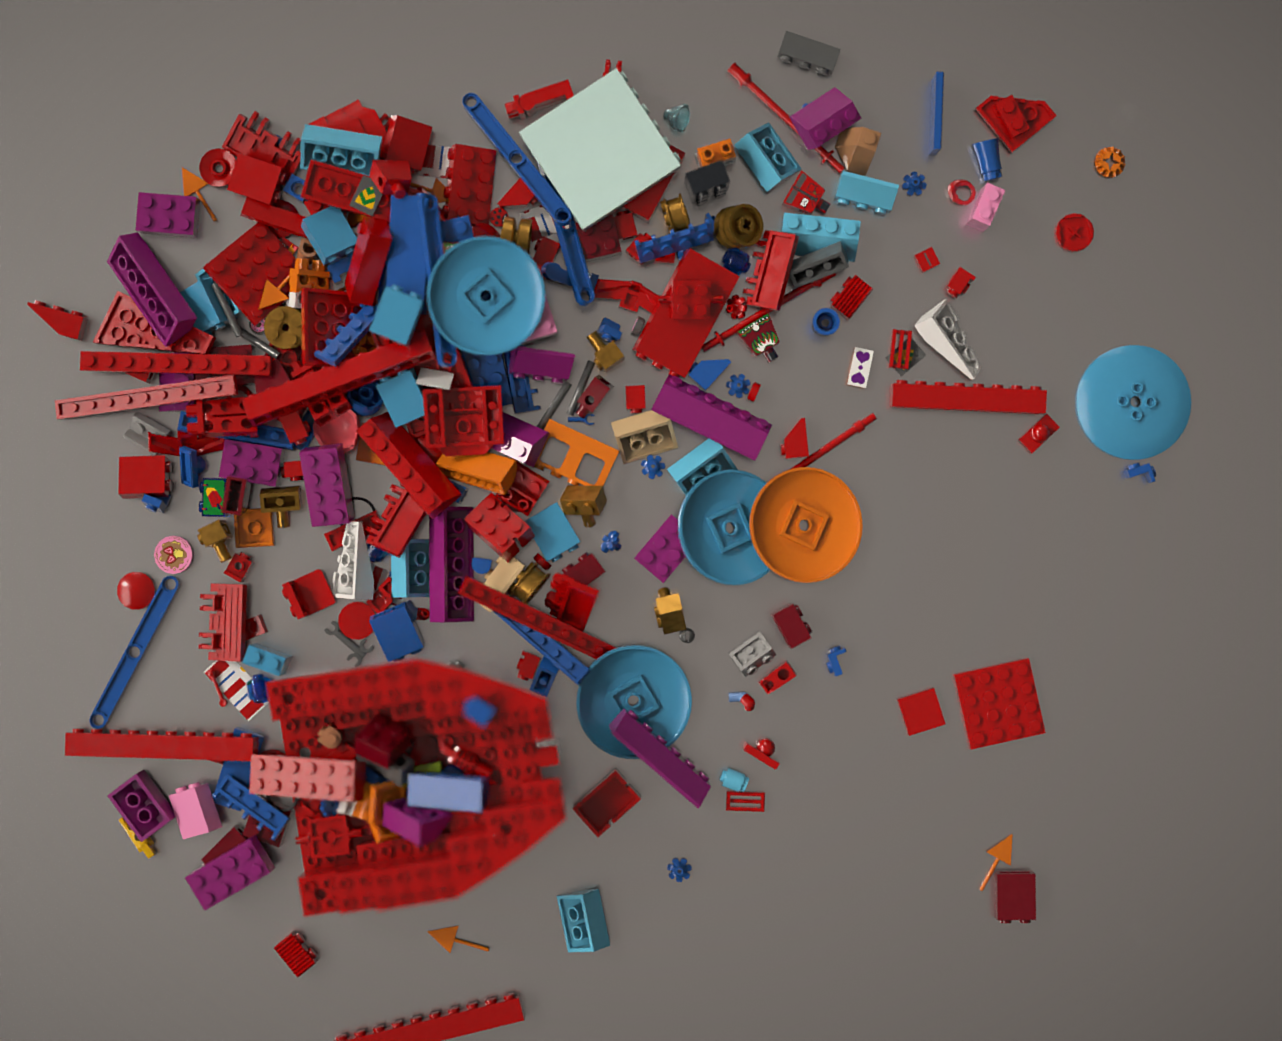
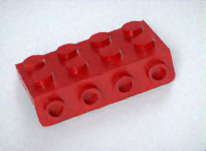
M454 144L449 148L447 158L450 160L445 174L448 182L443 192V197L446 198V201L442 207V215L446 220L469 215L473 225L478 223L489 224L497 150L462 144Z

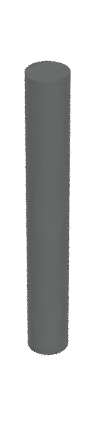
M217 283L212 284L211 286L236 338L242 336L241 328L222 289Z
M240 327L243 333L241 337L276 360L281 358L282 354Z
M587 361L566 412L569 415L573 416L579 403L578 399L585 389L595 364L592 361Z
M567 381L564 382L538 423V428L544 430L548 420L551 419L572 384Z

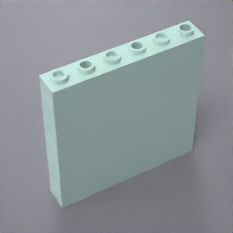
M617 68L519 132L521 138L569 208L583 232L681 167L679 164L682 162L676 152L672 153L669 148L671 146L666 136L662 137L658 132L660 130L659 125L655 120H650L648 116L649 110L644 103H639L637 100L639 95L633 87L629 88L626 83L628 82L626 75L623 71L619 72Z

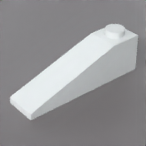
M944 299L924 314L915 324V327L929 345L973 380L981 371L980 364L973 349L967 346L965 341L967 335L965 331L961 332L959 328L957 313L947 299Z
M351 521L346 524L342 540L344 548L342 555H338L337 561L340 564L338 571L334 572L332 593L335 598L373 600L374 577L362 522Z

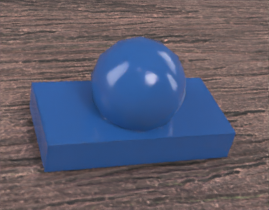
M187 446L179 447L181 483L192 488L199 487L198 474L205 470L206 462L201 456H197V450Z

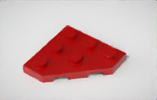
M990 96L975 108L1011 153L1057 116L1045 101L1014 98L1030 129L1011 138L994 106L995 103L1005 98Z

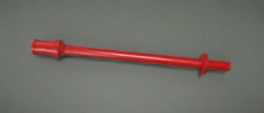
M736 62L733 63L727 72L739 82L741 87H748L798 134L789 115L752 82V75L743 71ZM822 146L814 149L823 157L822 164L827 161L839 173L845 169L832 156L835 152L834 150L828 152Z
M830 274L792 290L784 295L782 305L812 287H821L822 283L835 277L836 274ZM762 308L721 334L715 331L716 337L703 344V352L708 351L719 343L722 347L725 346L724 340L774 310Z

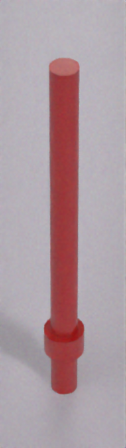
M872 413L863 420L856 421L847 431L791 469L809 466L857 432L861 433L864 431L866 426L877 419L876 416Z

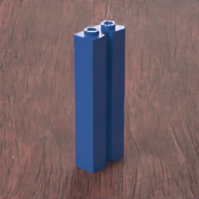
M406 193L402 199H397L394 195H391L389 230L392 240L388 250L386 286L392 287L394 284L404 288L403 292L409 295L411 292L422 295L421 299L426 302L421 315H427L428 282L418 209V200L426 193H416V196ZM429 198L424 199L425 207H432V201Z

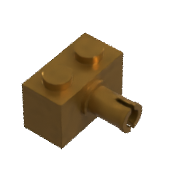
M597 331L586 337L596 350L594 353V363L600 371L604 369L607 372L625 359L615 342L612 341L609 344H605Z
M567 485L560 498L564 515H581L584 527L589 528L596 524L593 515L600 516L607 502L603 486Z
M300 486L262 488L260 490L261 513L276 512L277 527L282 528L283 522L284 528L289 527L288 511L300 510L301 508Z
M216 520L198 529L199 534L197 537L201 545H205V547L214 548L220 563L232 558L225 545L227 540L233 538L226 520Z
M667 587L659 589L658 595L660 598L656 599L657 606L654 607L658 627L663 628L664 635L686 630L679 594L670 595V589Z

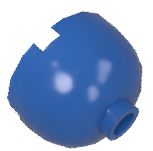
M377 381L346 392V399L352 406L351 410L357 415L367 417L374 415L380 410L383 400L376 388Z

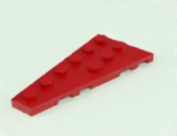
M117 291L93 343L192 354H209L216 337L192 327L188 333L170 346L165 347L133 299Z

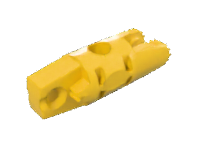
M124 818L119 819V822L139 853L143 851L148 859L153 857L156 852L151 846L154 844L151 837L141 842Z

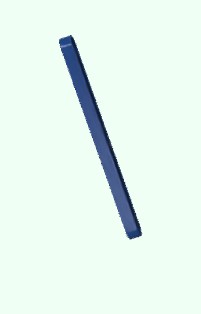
M467 93L463 97L462 103L468 114L553 220L560 226L569 225L572 220L569 208L478 95ZM470 98L477 101L473 107L466 105L467 100ZM520 155L522 161L520 163H513L512 157ZM566 212L568 218L565 221L559 220L557 218L559 213Z
M537 162L540 174L544 177V179L560 197V195L558 194V192L556 191V189L544 173L543 169ZM561 212L557 218L565 221L568 218V214ZM572 215L569 229L563 228L555 221L554 224L575 299L579 305L588 306L594 300L595 293ZM581 292L588 294L589 301H585L581 297Z
M425 194L418 200L427 282H429L436 263L444 254L438 201L433 194ZM425 198H429L432 201L431 208L425 207ZM433 322L437 361L444 368L454 366L457 362L456 346L446 340ZM445 353H448L451 356V362L449 364L445 363L443 360V356Z
M176 576L165 577L157 589L90 716L89 722L93 728L101 729L105 727L113 715L180 588V581ZM168 579H173L176 582V587L173 590H169L166 587ZM132 647H137L140 650V655L136 658L130 654ZM98 714L104 718L102 725H97L94 722V717Z

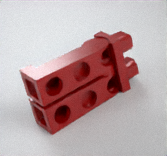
M569 79L525 93L521 97H519V94L513 96L514 101L505 103L509 119L520 116L522 121L527 119L526 116L535 115L538 110L569 100L574 96Z
M295 361L290 365L292 370L290 374L293 379H298L306 373L317 372L323 367L303 366L300 361ZM344 394L327 399L328 404L337 417L352 409ZM325 400L308 406L314 420L320 427L335 419Z
M248 396L203 402L202 400H196V404L187 405V418L197 417V423H187L188 435L199 436V439L217 436L258 437V426L253 427L249 422L242 402Z

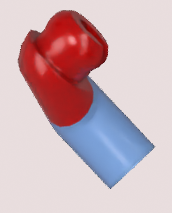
M410 600L406 602L414 620L423 621L430 617L428 609L416 608Z
M729 693V702H741L746 711L754 710L755 701L748 693Z

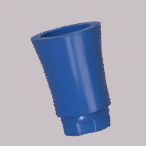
M999 138L972 144L984 181L1002 177Z
M823 308L815 313L813 327L818 334L830 335L839 328L840 318L834 310ZM822 320H826L828 326L824 327Z

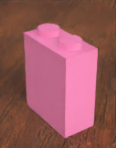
M987 182L979 192L966 225L984 232L991 225L1005 190Z
M199 782L188 785L189 789L183 786L175 789L176 793L169 795L182 839L205 834L222 827L208 783L200 785Z

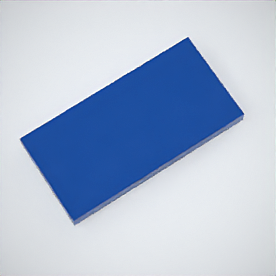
M937 71L931 82L929 155L931 156L937 155L942 144L944 73Z

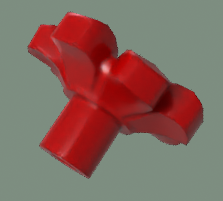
M732 295V298L727 300L726 312L731 313L733 319L745 317L747 305L743 304L746 302V299L744 297L739 298L738 295Z

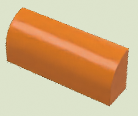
M490 452L482 455L448 457L442 454L436 463L437 467L447 478L503 495L507 493L513 484L517 471L516 460Z

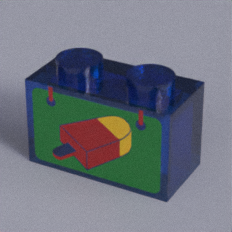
M203 478V482H200L199 491L202 493V501L199 502V512L202 513V516L228 517V513L221 512L226 478Z

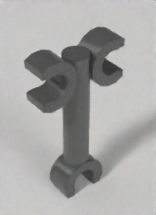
M332 621L331 623L335 626V630L331 632L326 628L324 630L325 633L335 635L354 653L350 654L347 660L349 661L352 657H356L358 662L355 664V667L360 666L362 658L367 653L372 652L374 646L372 645L369 649H365L364 643L367 641L366 639H363L358 646L339 630L337 622Z

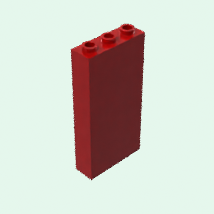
M686 249L662 295L670 294L671 280H711L712 296L723 295L724 299H716L723 300V304L712 303L710 319H671L669 303L657 302L632 349L636 352L635 356L644 361L646 359L653 361L652 365L660 370L665 368L669 370L668 374L685 378L740 276L693 249Z

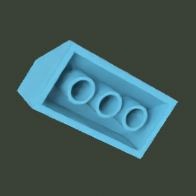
M305 124L301 137L300 169L308 170L310 160H315L369 176L373 160H380L382 137Z
M784 213L781 232L799 236L795 256H804L841 241L848 261L855 262L861 221Z

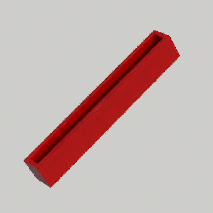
M896 380V383L891 384L890 408L1046 414L1047 390H1042L1040 386H1030V389H1023V386L1011 385V389H1008L998 384H993L992 388H986L984 384H973V387H965V383H954L953 386H946V382H934V385H927V381H915V384H908L907 380Z

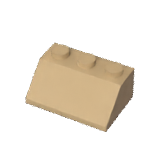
M652 410L611 422L623 464L646 458L648 455L653 456L678 448L671 419Z
M499 556L496 560L497 567L494 570L490 569L484 577L486 579L484 584L506 594L511 585L517 580V576L527 565L515 557L507 563ZM481 605V606H482L483 608H485L488 612H490V613L493 612V610H491V609H489V608H487V607Z

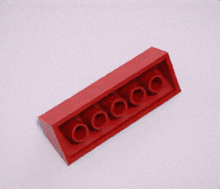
M388 412L370 418L356 430L359 436L432 520L462 495L402 425L395 427Z

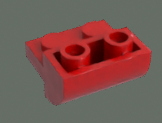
M516 461L517 471L513 484L505 495L497 493L495 496L528 516L550 481Z

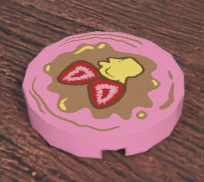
M178 536L165 537L159 541L154 552L155 562L158 567L164 572L171 574L182 573L188 569L194 555L190 543Z

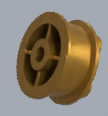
M679 193V197L670 200L664 198L663 201H660L663 213L667 212V214H664L666 225H671L668 228L669 233L672 229H674V232L689 228L690 219L681 193Z
M288 306L272 310L264 323V333L268 341L281 349H295L301 346V312ZM286 325H289L288 331L284 330Z
M531 562L525 571H521L517 576V583L514 582L508 589L509 595H514L523 603L528 604L543 587L551 574H545L537 567L538 563Z

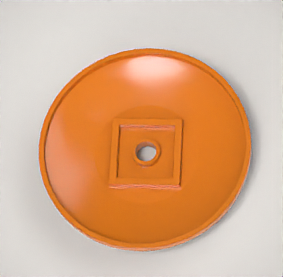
M811 467L790 469L769 480L757 494L751 508L749 520L751 540L762 562L777 575L790 581L801 583L822 581L843 570L858 550L863 528L859 504L849 487L835 475L822 469ZM802 520L808 522V529L806 531L801 530L799 527V523Z

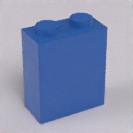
M406 602L370 616L369 622L388 662H397L402 660L404 655L409 653L414 655L422 651L424 640Z

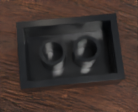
M723 160L685 173L684 183L692 204L697 202V205L707 202L708 198L712 196L719 198L726 195L725 192L729 189L730 180Z

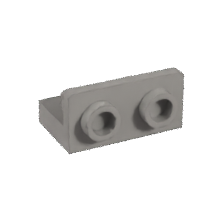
M137 411L133 415L130 428L124 433L123 437L149 452L148 432L169 436L170 430ZM149 452V453H151V454L154 455V456H157V455H158V453Z
M758 632L729 653V655L746 677L757 672L758 668L763 664L771 662L776 653L761 632Z

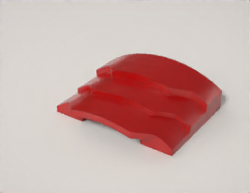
M359 99L308 124L381 136L382 154L387 132L376 111L362 107Z
M500 385L449 388V390H423L426 448H437L448 457L486 454L494 444H504Z

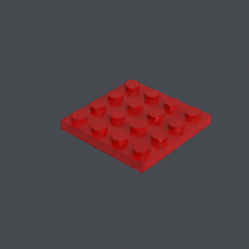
M258 222L208 262L203 269L251 323L256 326L272 310L278 308L286 301L284 300L259 309L266 281L268 280L277 288L290 274V268L295 269L296 258L265 224ZM289 281L280 290L288 298L290 292Z
M306 287L301 289L302 365L332 366L318 359L314 353L316 350L322 352L327 347L325 341L328 338L333 340L339 334L337 328L339 326L345 327L351 321L349 315L351 313L357 314L362 309L358 303L349 302L347 291ZM376 294L372 304L374 307L376 305ZM365 343L360 347L366 348L368 351L372 346ZM352 350L344 359H351L355 357Z
M1029 658L953 674L971 750L1046 733Z

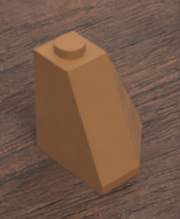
M865 127L847 128L839 133L835 149L847 172L866 176L882 133Z

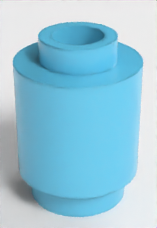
M728 768L727 771L723 770L719 781L722 782L723 787L737 792H744L749 777Z

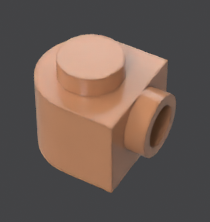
M302 238L297 258L309 259V264H312L313 260H316L317 253L310 241Z
M333 723L328 727L324 725L318 732L320 738L317 741L327 748H335L341 743L343 733Z

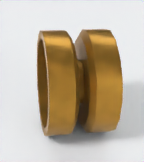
M750 204L729 206L721 209L716 215L714 232L717 240L726 248L736 249L756 244L762 236L763 219L759 211Z
M505 217L500 238L514 243L529 255L532 219L522 218L519 222L518 230H516V219L514 217Z

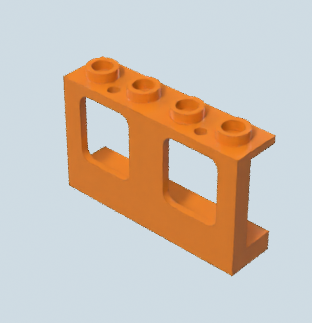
M549 419L544 429L549 432V436L534 467L542 471L545 467L551 470L550 474L557 478H561V476L569 478L567 482L573 485L604 486L620 451ZM550 437H554L570 446L562 466L558 469L540 460ZM585 453L591 454L605 462L594 485L575 476Z

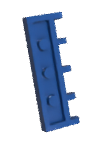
M709 218L705 219L704 224L693 227L691 223L688 224V229L674 232V229H672L669 235L659 238L652 235V240L640 243L638 240L634 241L640 263L714 241Z
M359 304L362 309L357 314L351 313L349 315L351 321L345 327L339 326L337 328L339 334L333 340L328 338L325 341L327 347L322 352L316 350L314 355L318 359L336 367L369 332L378 308Z
M513 349L503 352L514 414L541 410V406H533L532 394L538 393V390L530 389L528 376H525V379L514 378L513 374H509L510 356Z
M229 774L224 777L212 795L216 799L222 794L229 799L226 805L229 809L233 804L243 809L245 812L241 818L244 820L249 814L260 822L257 827L259 831L264 826L274 832L271 837L273 841L277 839L290 820L287 815L259 795L249 794V788Z

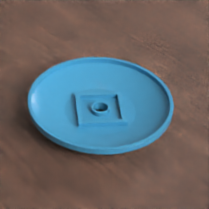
M475 237L456 244L438 260L429 278L427 302L436 328L451 344L473 354L494 355L519 346L533 333L543 314L545 288L543 278L536 263L519 246L501 238ZM483 290L491 292L492 297L489 301L481 300L480 294Z
M1127 345L1107 351L1089 365L1078 385L1076 411L1084 433L1100 450L1121 459H1146L1164 452L1182 435L1191 413V393L1185 375L1171 358L1150 347ZM1134 396L1140 399L1138 407L1131 405V398Z
M741 470L718 471L702 478L687 493L681 505L678 518L680 544L691 565L706 578L725 585H743L760 579L770 571L756 553L749 529L752 505L757 494L766 484L761 478ZM727 523L733 525L734 529L731 534L726 531Z
M627 645L606 652L589 666L591 672L578 687L576 707L578 718L585 734L598 748L619 758L640 759L612 735L609 724L624 708L628 712L630 710L634 711L639 716L637 720L642 724L646 722L653 728L652 733L656 736L660 734L667 741L666 745L668 747L680 737L690 717L692 695L684 672L670 656L652 647ZM630 696H637L639 698L638 703L635 705L629 704L628 699Z

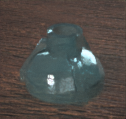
M681 104L673 107L671 110L666 109L663 115L664 120L669 121L670 126L675 131L684 132L690 117L689 106Z

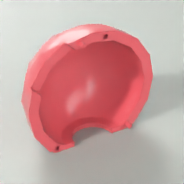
M329 405L328 407L335 419L321 427L314 420V436L319 445L343 443L344 453L352 450L358 442L359 434L356 430L360 427L359 417L351 409L337 417Z

